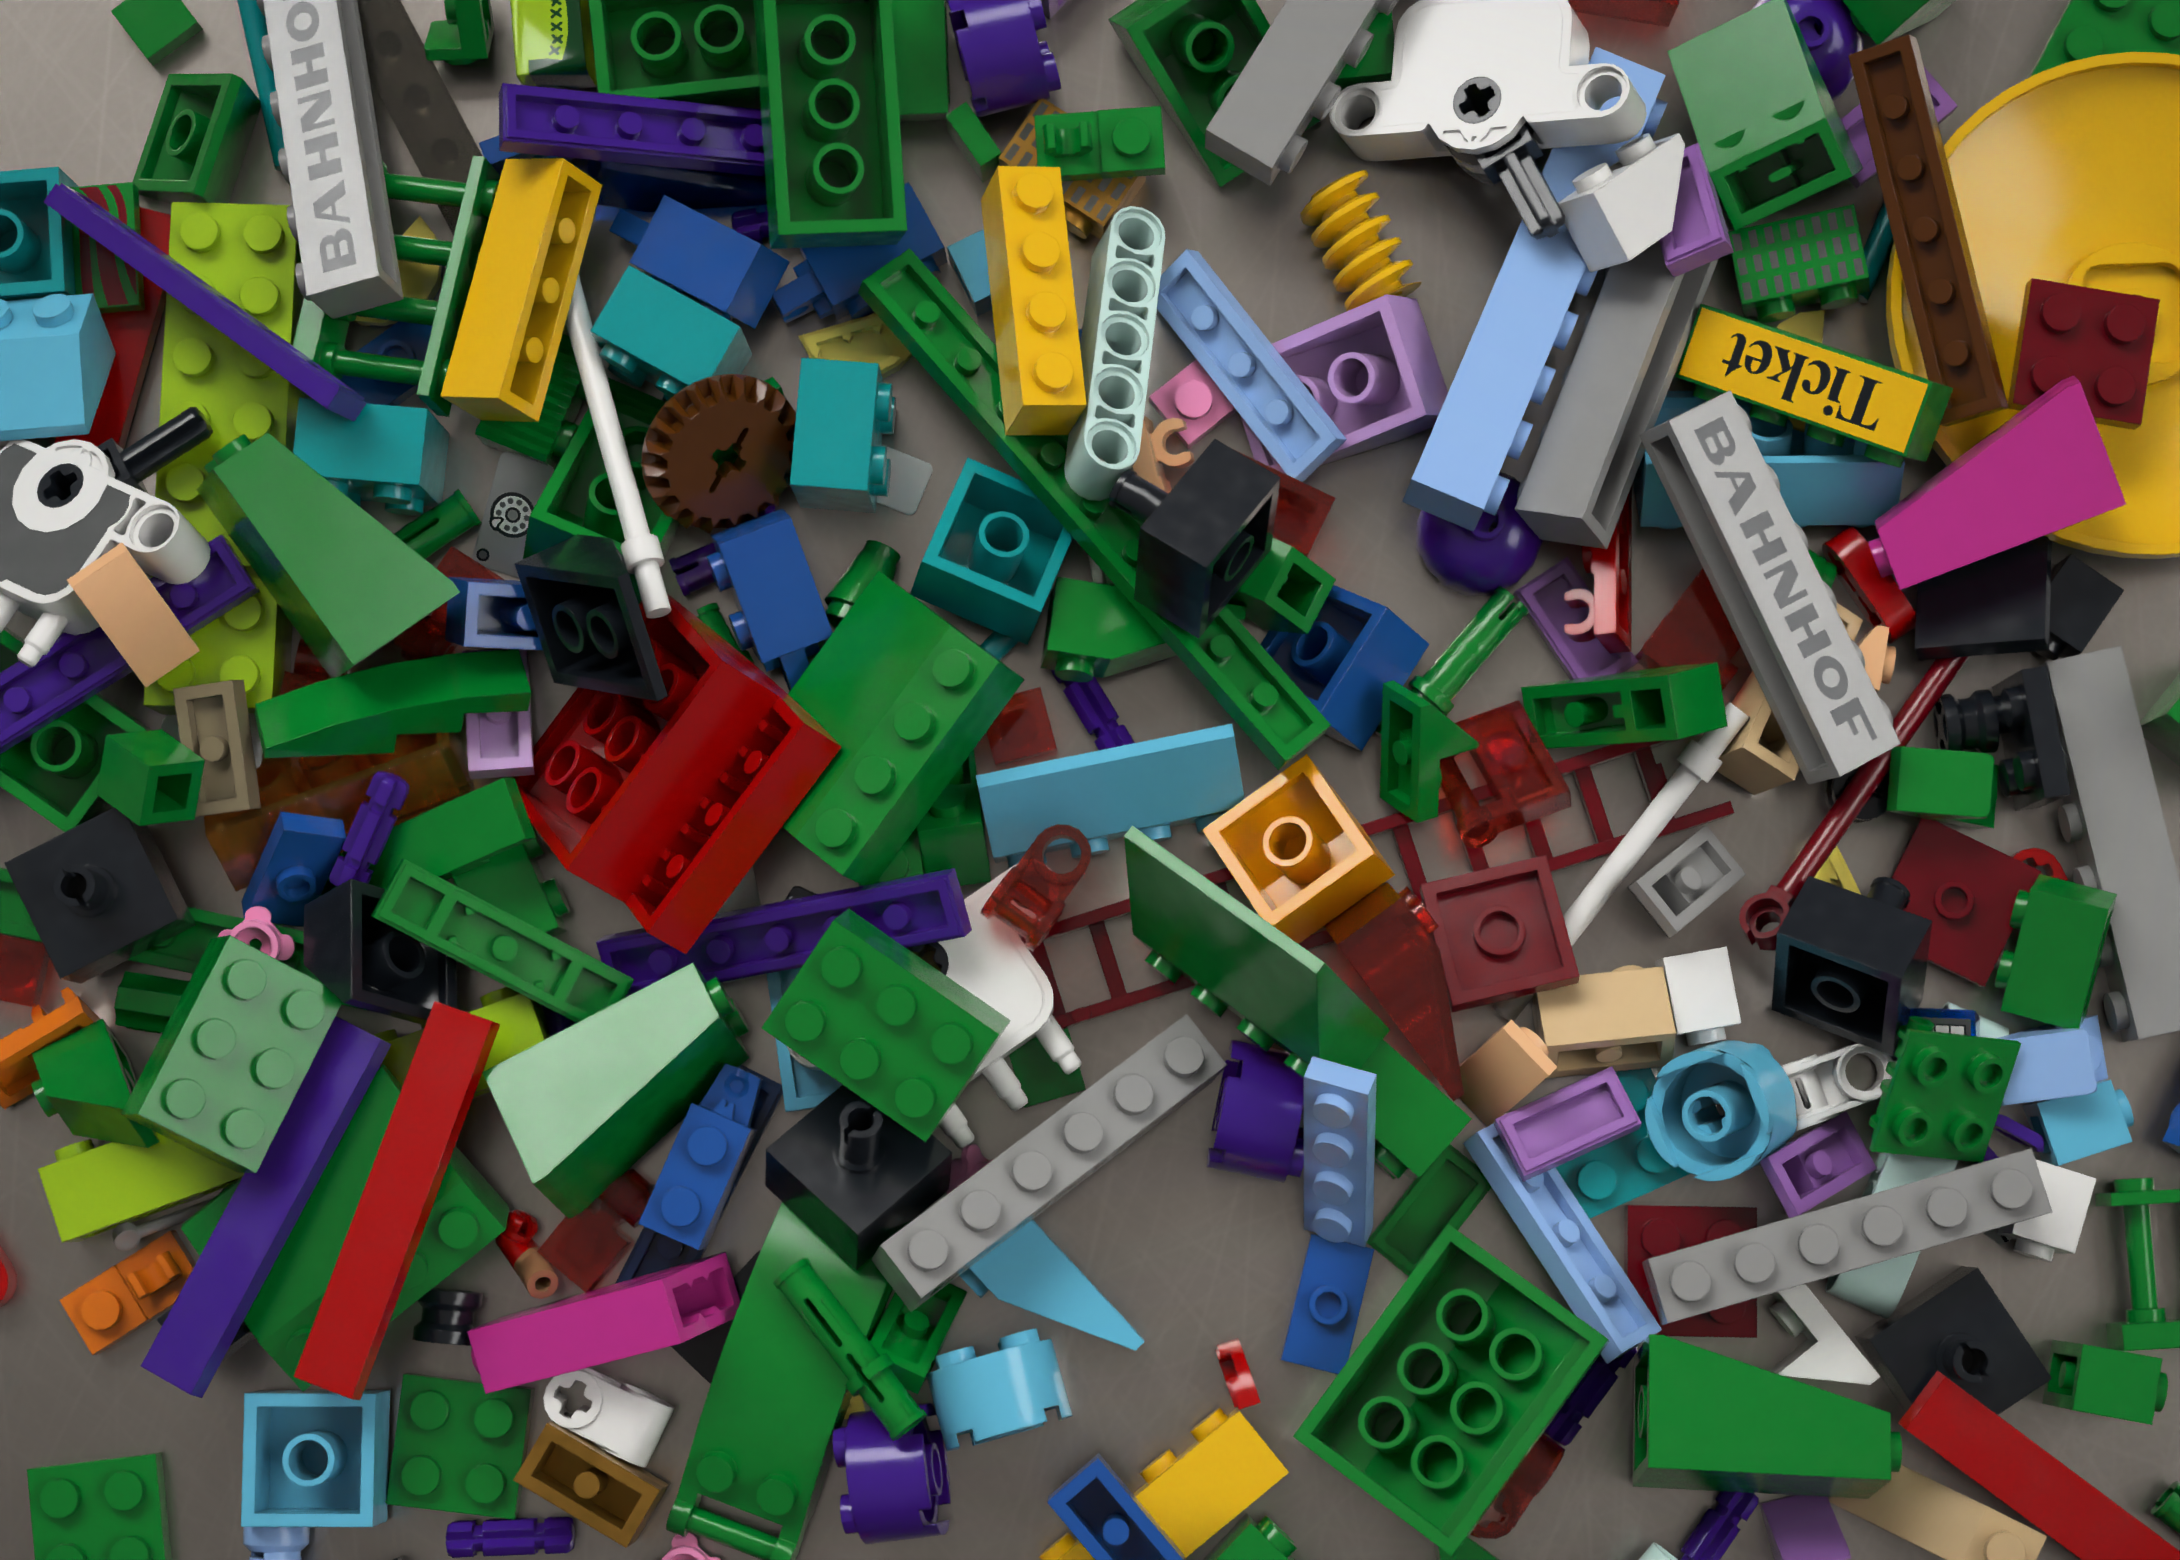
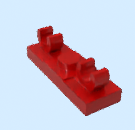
M1631 485L1608 548L1582 546V559L1586 573H1591L1594 577V594L1582 588L1572 589L1564 593V601L1570 608H1589V615L1583 622L1564 625L1566 635L1575 642H1588L1597 638L1610 654L1632 652Z

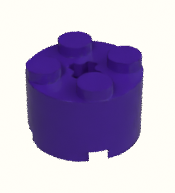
M946 0L951 11L949 16L965 81H969L972 93L970 99L977 118L1037 103L1039 99L1049 100V92L1061 89L1053 52L1049 51L1047 41L1038 42L1036 30L1047 28L1041 0Z
M1231 1040L1229 1046L1231 1059L1239 1060V1062L1225 1061L1227 1066L1223 1069L1212 1124V1131L1217 1132L1213 1148H1208L1207 1168L1282 1183L1285 1182L1287 1175L1300 1178L1304 1166V1128L1299 1127L1301 1115L1304 1112V1080L1283 1063L1290 1055L1285 1050L1271 1047L1266 1052L1256 1044Z
M931 1403L918 1404L921 1410L924 1409L927 1413L926 1417L937 1415ZM872 1410L851 1413L846 1427L833 1430L835 1462L838 1468L846 1467L849 1494L841 1495L840 1515L845 1534L858 1533L865 1544L940 1536L947 1533L950 1520L937 1521L938 1505L951 1504L947 1452L941 1430L929 1431L926 1417L912 1430L894 1441L889 1437V1432Z

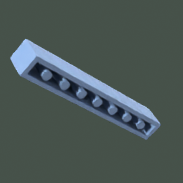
M1595 47L1589 64H1614L1623 69L1645 103L1647 116L1644 126L1638 134L1628 141L1616 144L1552 148L1542 175L1557 202H1560L1576 191L1572 181L1582 173L1603 163H1607L1610 167L1618 162L1619 159L1615 153L1618 148L1641 136V134L1650 133L1653 138L1668 102L1657 98L1666 75ZM1620 96L1606 101L1600 108V111L1610 109L1616 105ZM1521 220L1402 502L1473 532L1483 511L1495 516L1510 482L1509 479L1499 475L1506 456L1516 460L1519 459L1533 427V424L1522 420L1529 401L1539 405L1542 404L1556 372V369L1545 365L1552 346L1564 351L1579 315L1568 311L1574 293L1576 292L1586 297L1597 274V271L1590 273L1565 224L1559 228V233L1555 236L1536 239L1530 235L1523 220Z

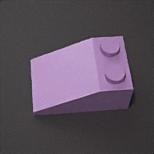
M1386 294L1272 343L1281 357L1347 439L1321 465L1402 440L1433 427L1448 394L1418 301L1415 298ZM1241 417L1255 462L1281 478L1287 477L1284 470Z

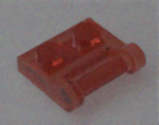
M1519 700L1455 723L1479 742V747L1469 750L1496 799L1494 802L1480 806L1454 759L1456 755L1440 759L1442 774L1440 787L1458 818L1456 829L1466 847L1474 849L1483 847L1492 842L1500 832L1571 807L1570 789Z

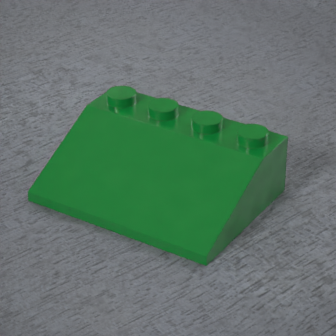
M878 570L788 693L841 745V749L782 827L842 876L861 885L876 883L1025 679Z
M1131 826L1124 835L1132 932L1151 951L1144 961L1174 984L1181 975L1194 983L1196 986L1190 995L1221 1018L1227 1009L1243 1019L1236 1029L1264 1051L1268 1052L1274 1043L1284 1049L1290 1055L1283 1063L1303 1080L1312 1056L1360 1069L1390 1031L1383 1021L1325 962L1137 828Z
M383 1063L379 1067L244 1319L245 1324L258 1343L302 1392L312 1384L295 1378L294 1374L403 1086ZM456 1145L390 1322L506 1230L509 1212L508 1204ZM243 1176L181 1225V1230L199 1256Z
M1447 1224L1293 1437L1451 1557H1454L1606 1347L1609 1339L1454 1227Z

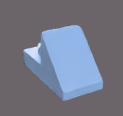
M2086 1015L2080 1028H2063L2046 1024L1995 1038L2019 1041L2021 1043L2001 1106L2088 1095L2097 1091L2098 1081L2108 1079L2098 1015Z

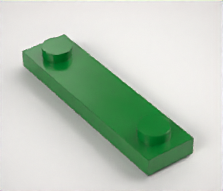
M401 859L371 917L576 1023L624 999L634 981L633 978L406 859Z

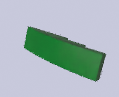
M519 649L454 653L386 664L319 681L256 703L254 715L264 758L394 753L397 734L461 732L465 713L528 711L532 692Z
M501 778L394 826L376 865L370 863L368 869L374 871L369 884L386 889L401 859H406L432 874L448 880L491 862L490 858L536 839L515 778ZM345 851L339 854V856L345 857L347 852ZM330 877L328 878L321 895L327 893L328 891L336 887L334 884L330 882Z

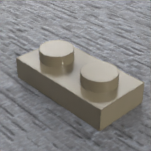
M229 680L173 689L180 743L205 760L195 817L261 808L244 680Z

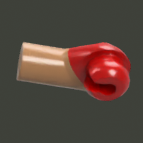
M518 1209L508 1212L506 1230L495 1238V1243L519 1276L530 1296L538 1299L547 1298L557 1290L559 1282L557 1275L540 1247L532 1239L539 1230L538 1222L527 1212Z

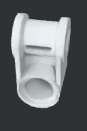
M1859 1043L1847 1045L1819 1056L1814 1054L1782 1065L1781 1067L1786 1072L1795 1095L1796 1131L1838 1116L1839 1112L1881 1097L1883 1092L1880 1089L1882 1080L1892 1078L1886 1072L1887 1063L1893 1061L1890 1055ZM1858 1053L1872 1059L1877 1070L1876 1081L1865 1091L1857 1090L1851 1086L1846 1078L1845 1070L1847 1063L1851 1057Z
M590 1367L554 1376L546 1386L543 1397L545 1410L550 1419L556 1424L594 1442L595 1445L606 1452L640 1467L647 1466L675 1409L670 1403L643 1389L627 1383H621ZM577 1381H582L587 1385L584 1390V1396L592 1401L591 1407L582 1405L574 1413L569 1412L565 1408L568 1398L560 1393L561 1386L570 1388Z

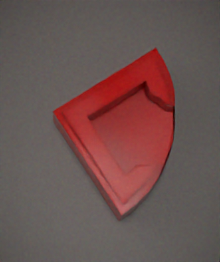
M1236 1338L1218 1344V1349L1215 1352L1234 1407H1238L1240 1410L1261 1403L1239 1339Z

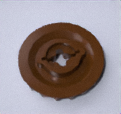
M722 374L711 376L683 388L660 409L644 439L641 458L642 475L651 498L666 516L672 517L686 529L689 526H694L709 534L714 528L728 529L736 527L737 524L746 520L757 519L759 513L769 506L779 507L780 494L786 487H791L790 476L796 421L795 410L775 387L763 380L747 375ZM733 443L732 448L738 454L737 459L734 463L724 461L718 468L717 462L712 457L716 449L726 451Z

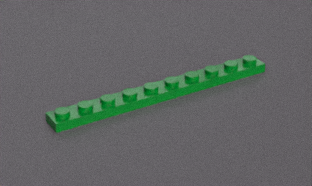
M910 248L862 281L858 294L1278 771L1328 730L1331 724L1227 606L1222 609L1198 639L1134 600L1139 532L1143 523L1121 510L1109 506V498L1100 501L1088 500L1079 496L1070 488L1065 478L1064 470L1069 434L1005 435L996 345Z

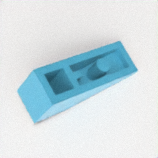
M1031 1220L959 1275L980 1298L990 1290L998 1300L1134 1351L1145 1342L1142 1336L1034 1220Z

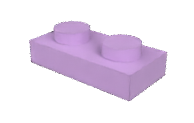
M497 648V649H483V650H468V651H462V653H467V652H481V651H494V650H508V649ZM519 649L530 685L527 650ZM531 699L528 711L465 713L468 773L470 779L535 775Z

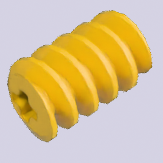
M1360 170L1345 175L1321 188L1311 196L1310 202L1300 213V219L1303 224L1318 226L1311 235L1313 245L1317 248H1330L1322 257L1325 269L1330 271L1341 270L1333 280L1336 291L1341 293L1353 292L1344 302L1346 312L1386 294L1406 297L1421 285V282L1402 284L1400 280L1413 266L1411 259L1391 262L1389 258L1401 245L1400 237L1380 239L1378 235L1390 223L1389 215L1369 217L1367 213L1380 199L1378 193L1358 195L1356 191L1368 178L1367 170Z

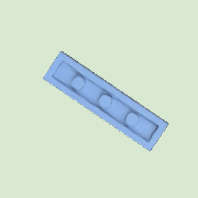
M1186 249L1161 275L1157 303L1158 311L1291 481L1303 482L1347 440L1346 437L1198 251Z
M1312 1056L1304 1075V1230L1314 1232L1331 1242L1340 1243L1345 1241L1365 1247L1373 1228L1377 1074Z
M1494 1123L1476 1132L1463 1143L1573 1313L1609 1339L1608 1344L1600 1353L1607 1364L1644 1343L1649 1334H1657L1662 1330L1556 1168L1523 1182Z

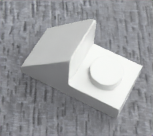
M1806 1284L1771 1294L1777 1302L1769 1307L1778 1322L1793 1338L1803 1333L1808 1340L1774 1366L1770 1372L1788 1377L1871 1385L1880 1377Z

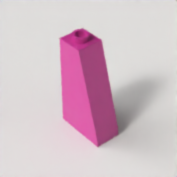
M2075 376L2061 380L1877 518L1874 522L1879 538L1869 541L1868 544L1881 578L1894 574L1898 586L1902 590L2126 505L2080 381Z
M722 1252L506 1315L467 1331L472 1347L471 1358L476 1371L480 1374L485 1394L681 1344L734 1319L740 1304V1298L726 1252Z

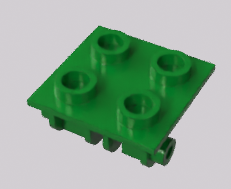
M1910 1016L1907 1025H1902L1898 1028L1897 1035L1900 1038L1894 1054L1898 1059L1897 1061L1887 1063L1886 1072L1892 1078L1882 1080L1880 1089L1883 1092L1876 1114L1872 1115L1869 1120V1125L1874 1129L1869 1149L1872 1152L1983 1162L2021 1043L2013 1040L1933 1032L1935 1026L1933 1022L1922 1017Z

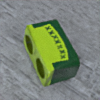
M510 0L516 76L522 85L566 90L597 87L589 1Z

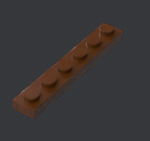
M1908 34L1850 54L1848 56L1928 380L1953 388L1940 425L1947 427L2008 409L1917 38Z

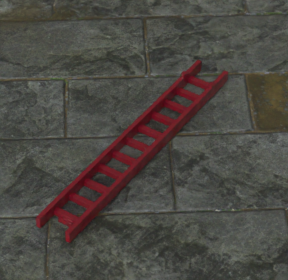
M1674 740L1612 744L1439 800L1438 816L1453 812L1472 872L1488 869L1489 865L1469 806L1513 792L1534 858L1546 855L1551 873L1612 854L1626 836L1625 834L1613 837L1590 767L1634 753L1651 803L1667 783L1662 763L1656 764L1651 748ZM1573 773L1597 844L1553 857L1530 786ZM1731 801L1678 818L1673 816L1656 839L1734 814ZM1399 812L1361 824L1369 837L1392 831L1415 902L1370 915L1364 897L1350 907L1354 921L1312 934L1299 943V945L1309 951L1425 914L1420 895V884L1427 883L1408 826L1416 823L1415 821ZM1228 868L1203 875L1228 894L1226 883L1235 881ZM1130 898L1032 929L1021 937V940L1029 948L1030 953L1051 984L1054 997V1011L1052 1015L1062 1029L1196 986L1181 975L1175 984L1168 980L1130 993L1126 992L1104 922L1131 914ZM1089 927L1111 999L1066 1013L1044 941Z

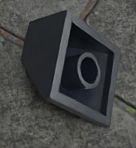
M349 879L305 904L304 965L343 1003L424 1026L434 1001L457 1009L456 960L371 917L385 891L384 888Z

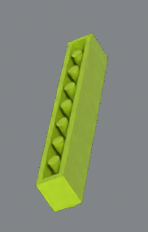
M508 987L481 996L482 1008L468 1012L500 1024L483 1072L550 1037L541 1004ZM421 1025V1030L399 1038L395 1029L374 1034V1036L392 1044L382 1063L402 1085L423 1033L424 1025ZM483 1073L473 1098L491 1092ZM157 1132L159 1143L149 1148L110 1142L94 1148L92 1139L80 1141L54 1151L57 1162L38 1169L62 1243L80 1242L113 1230L121 1223H132L218 1192L226 1186L233 1184L244 1173L235 1172Z

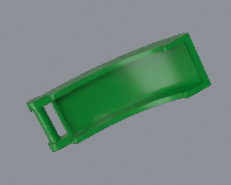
M783 1202L777 1211L757 1258L724 1344L699 1419L677 1498L671 1508L666 1524L667 1531L682 1537H686L688 1532L760 1560H796L807 1523L818 1504L833 1455V1430L842 1427L852 1397L845 1387L849 1381L819 1340L815 1338L810 1328L781 1290L777 1289L773 1283L790 1266L803 1258H808L811 1261L812 1267L841 1305L848 1311L850 1317L869 1341L879 1324L893 1289L871 1261L873 1256L855 1270ZM702 1495L782 1525L779 1538L699 1508Z

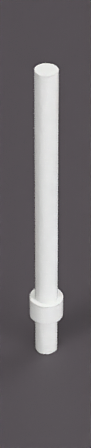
M578 274L565 323L625 541L620 546L628 573L635 574L646 617L650 619L660 618L671 612V606L660 570L665 560L658 536L650 534L604 364L599 356V346L590 332L593 324Z
M1729 702L1725 707L1728 726L1705 732L1698 743L1693 739L1689 742L1676 759L1681 765L1563 915L1571 946L1578 940L1700 781L1703 779L1708 783L1723 764L1718 758L1750 718ZM1533 994L1496 1002L1492 1008L1508 1021L1511 1019L1515 1021L1533 998Z

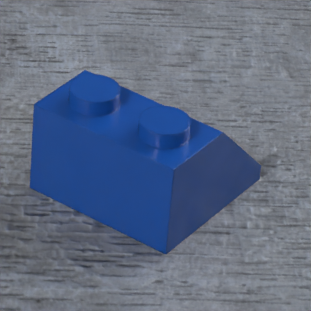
M1333 585L1308 634L1268 631L1260 645L1331 724L1324 734L1362 751L1382 720L1383 683L1394 680L1403 686L1428 648L1429 643L1388 607Z

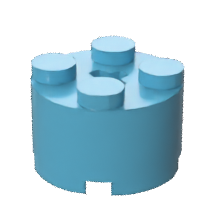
M1735 1040L1719 1041L1674 1058L1663 1066L1656 1077L1658 1079L1653 1087L1651 1097H1648L1646 1102V1127L1657 1152L1674 1168L1679 1166L1686 1172L1695 1175L1694 1178L1704 1181L1730 1179L1760 1165L1762 1159L1784 1146L1792 1138L1797 1127L1796 1100L1792 1084L1786 1072L1773 1058L1770 1051L1763 1045ZM1716 1104H1721L1725 1115L1720 1116Z
M1037 1328L1000 1338V1342L997 1343L999 1351L976 1357L974 1346L936 1356L937 1370L927 1374V1381L947 1452L959 1449L960 1445L957 1436L970 1433L974 1446L1044 1426L1043 1422H1047L1045 1412L1056 1409L1059 1421L1073 1416L1052 1339L1040 1341Z

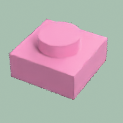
M1197 359L1149 396V402L1164 420L1180 418L1186 422V430L1174 433L1188 450L1237 411Z

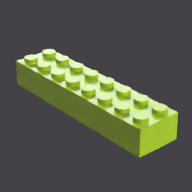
M172 202L169 256L293 345L304 297L298 287L295 275V266L297 263H301L299 242L292 235L287 220V207L290 205ZM166 293L159 427L188 408L197 407L210 423L213 433L207 440L156 472L155 497L174 506L207 542L221 534L225 536L260 592L191 634V639L200 651L145 688L144 686L143 705L162 715H176L173 689L229 680H244L248 713H254L256 703L288 693L290 690L293 624L200 496L197 489L208 476L204 466L213 460L212 455L243 434L253 443L266 433H269L293 452L299 398H305V395L291 382L169 293Z

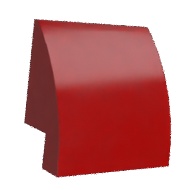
M668 595L671 612L660 618H647L642 601L639 604L668 696L659 701H652L578 687L533 747L535 775L512 776L511 778L516 780L530 822L564 868L625 903L647 933L687 954L841 749V745L764 672L713 629Z

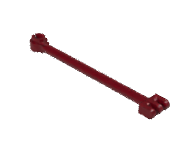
M1969 656L1935 659L1893 719V728L1901 743L1896 747L1907 746ZM1892 749L1859 767L1776 886L1771 885L1766 893L1754 895L1744 903L1740 909L1739 921L1751 945L1756 942L1760 950H1776L1777 931L1808 876H1816L1890 770ZM1768 923H1780L1772 931L1761 932L1762 928Z

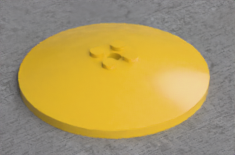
M2125 52L2097 55L2050 68L2006 89L1982 106L1960 126L1946 142L1944 150L2007 403L2025 287L2031 278L2160 299L2141 425L2132 430L2096 423L2126 505L2044 536L2058 544L2085 552L2119 558L2163 559L2180 557V55L2157 52ZM1893 243L1886 282V320L1891 355L1896 369L1928 379L1895 243ZM2005 409L1947 427L1940 425L1932 447L1945 465L1948 466L2019 413L2020 410Z

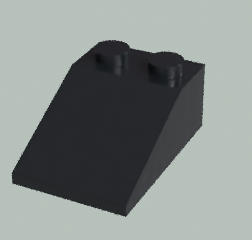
M578 534L515 563L554 683L652 701H659L668 696L625 561L612 538Z

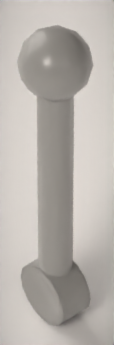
M214 1198L138 1226L128 1222L121 1223L113 1229L112 1238L114 1244L119 1250H131L139 1244L140 1238L187 1221Z

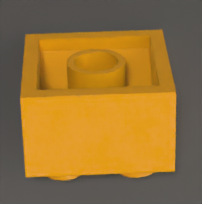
M1307 754L1202 829L1258 915L1298 944L1395 875L1361 824Z

